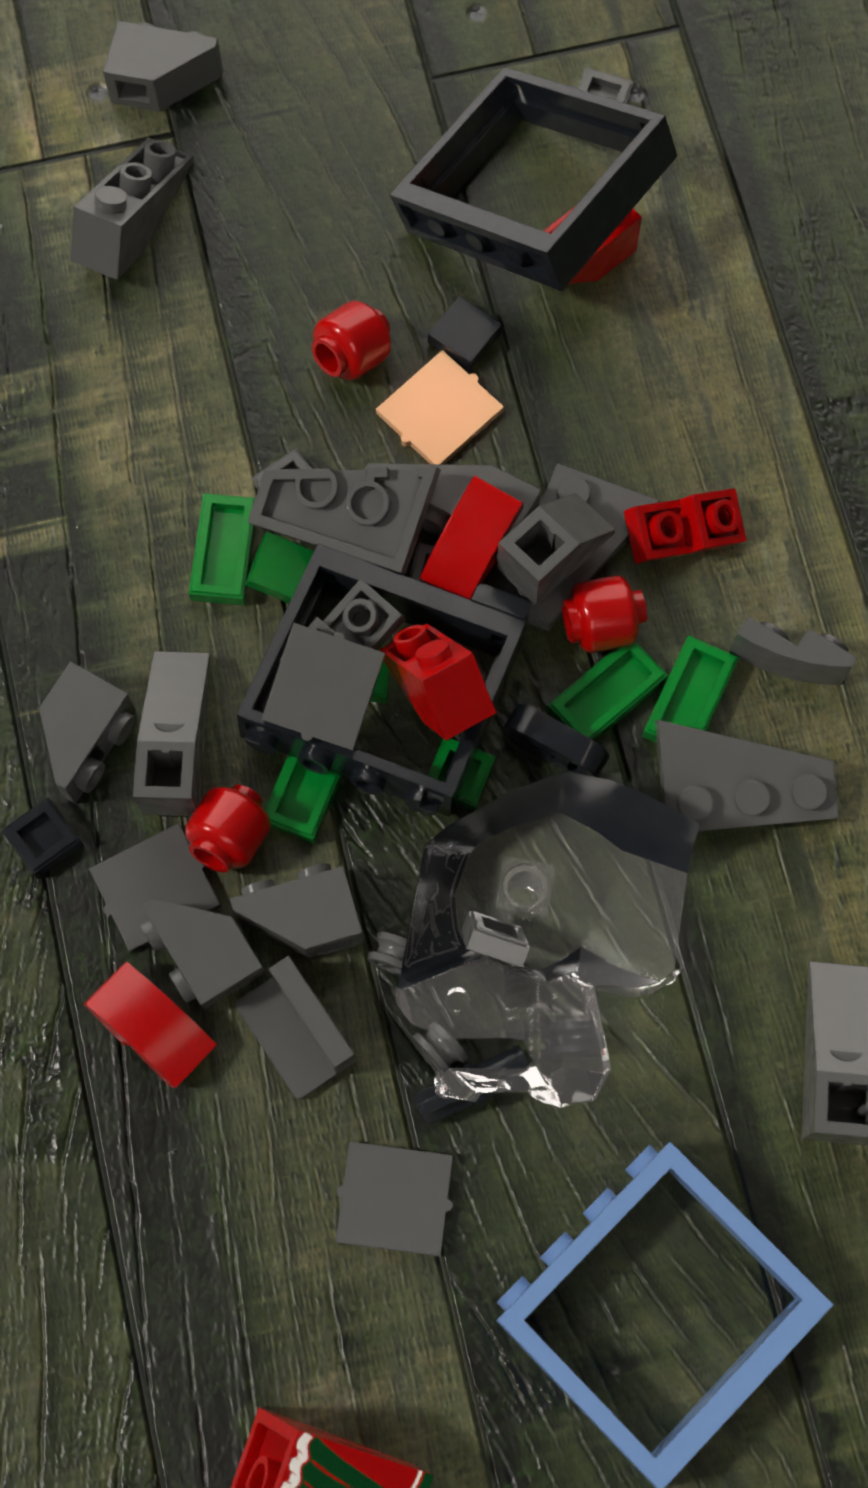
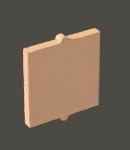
M443 350L376 408V414L401 436V444L404 447L411 446L429 464L440 465L448 462L504 411V406L478 383V376L474 373L469 375Z

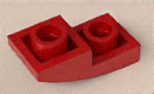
M474 475L444 527L424 567L420 580L428 585L471 600L477 585L484 582L497 561L495 555L498 552V543L509 534L524 509L523 502Z
M736 488L692 494L678 500L638 505L623 511L635 564L693 554L747 541Z
M124 962L83 1004L124 1046H130L171 1088H177L217 1045L183 1010L128 962Z

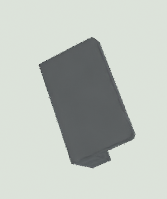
M287 956L269 968L272 978L236 1002V1008L294 1097L302 1100L357 1061L355 1054L290 957Z

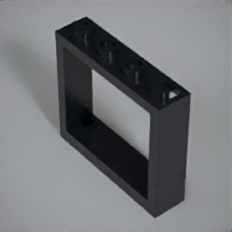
M504 67L393 190L390 197L407 233L563 291L678 155L665 115L656 113L651 109L646 110L620 102L612 97H603L586 92L572 85H563L540 78L535 74L530 75ZM521 120L622 152L552 234L453 199Z
M318 544L237 713L240 737L245 738V742L250 747L262 753L275 754L276 751L296 757L301 766L314 773L327 775L329 771L349 778L356 788L366 793L381 795L382 792H386L404 799V803L418 813L431 816L438 812L450 817L492 716L464 731L443 782L355 748L350 750L314 737L309 741H305L302 739L300 732L261 720L293 622L308 627L312 623L326 593L343 599L361 578L406 618L405 623L413 626L429 624L456 642L496 656L485 682L494 708H496L521 649L526 621Z

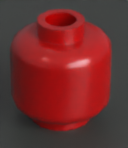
M353 300L341 305L320 319L313 330L312 353L318 366L332 377H338L347 381L361 378L384 362L391 351L390 325L387 318L380 310L372 308L364 302Z
M612 575L576 583L571 588L569 599L562 600L561 603L564 627L570 643L578 642L580 647L588 653H597L632 645L637 639L639 624L647 622V607L642 591H632L630 585L622 576Z
M240 784L234 785L233 788L214 787L208 790L185 827L186 838L190 843L189 852L204 866L222 873L228 872L230 868L240 869L248 866L268 835L271 825L268 814L261 807L263 804L261 796L254 790Z

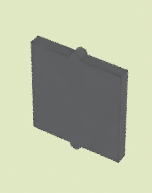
M293 622L261 720L300 732L302 739L305 741H309L314 737L354 750L386 653L346 640V635L342 632H336L333 636Z
M179 823L89 868L106 903L103 912L107 917H113L130 953L149 944L139 926L140 922L148 918L140 905L147 899H158L209 912L221 907L204 873L206 866L197 861L189 852L190 844Z
M349 1142L344 1184L339 1186L336 1191L337 1195L341 1198V1206L335 1242L440 1257L446 1212H450L453 1208L452 1202L448 1200L453 1155Z

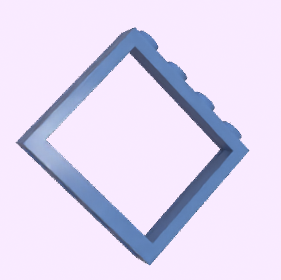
M671 1142L665 1145L659 1152L649 1144L625 1169L633 1179L616 1196L607 1188L582 1213L591 1223L575 1239L565 1231L545 1251L540 1258L548 1267L533 1283L530 1284L522 1275L497 1301L504 1312L496 1320L654 1488H665L833 1306ZM668 1171L794 1299L650 1453L524 1320Z

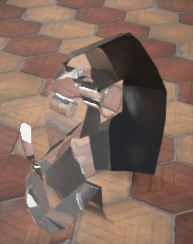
M564 771L508 792L450 824L424 845L398 987L395 985L398 1007L412 1025L425 1029L437 1039L511 1038L523 1040L533 1060L526 1069L449 1068L441 1076H435V1091L441 1098L476 1102L481 1093L531 1094L534 1098L544 1103L558 1107L591 1103L596 1099L611 1066L595 990L626 998H635L653 994L664 985L673 984L682 968L674 969L687 873L699 823L645 793L608 779ZM472 911L522 927L530 947L523 967L466 949L461 929L468 912L472 913Z

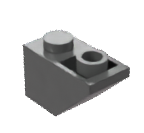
M118 20L103 69L111 103L160 112L220 79L223 67L218 38L206 36L197 31L182 32L159 28L145 22L136 24Z
M577 493L538 506L498 543L497 570L537 606L615 534V529Z
M70 661L39 707L55 783L65 798L76 804L83 792L90 793L99 783L105 770L103 761L114 744L120 746L129 737L135 725L136 717L133 715L136 710L126 692Z
M330 864L310 866L297 873L298 879L279 885H275L274 880L254 882L241 889L242 895L230 898L231 906L238 922L308 960L364 944L361 926L343 866L331 869Z
M149 898L140 904L148 918L140 922L139 926L156 954L167 948L178 968L168 974L186 1004L197 998L200 1005L207 1009L265 973L262 965L231 916Z

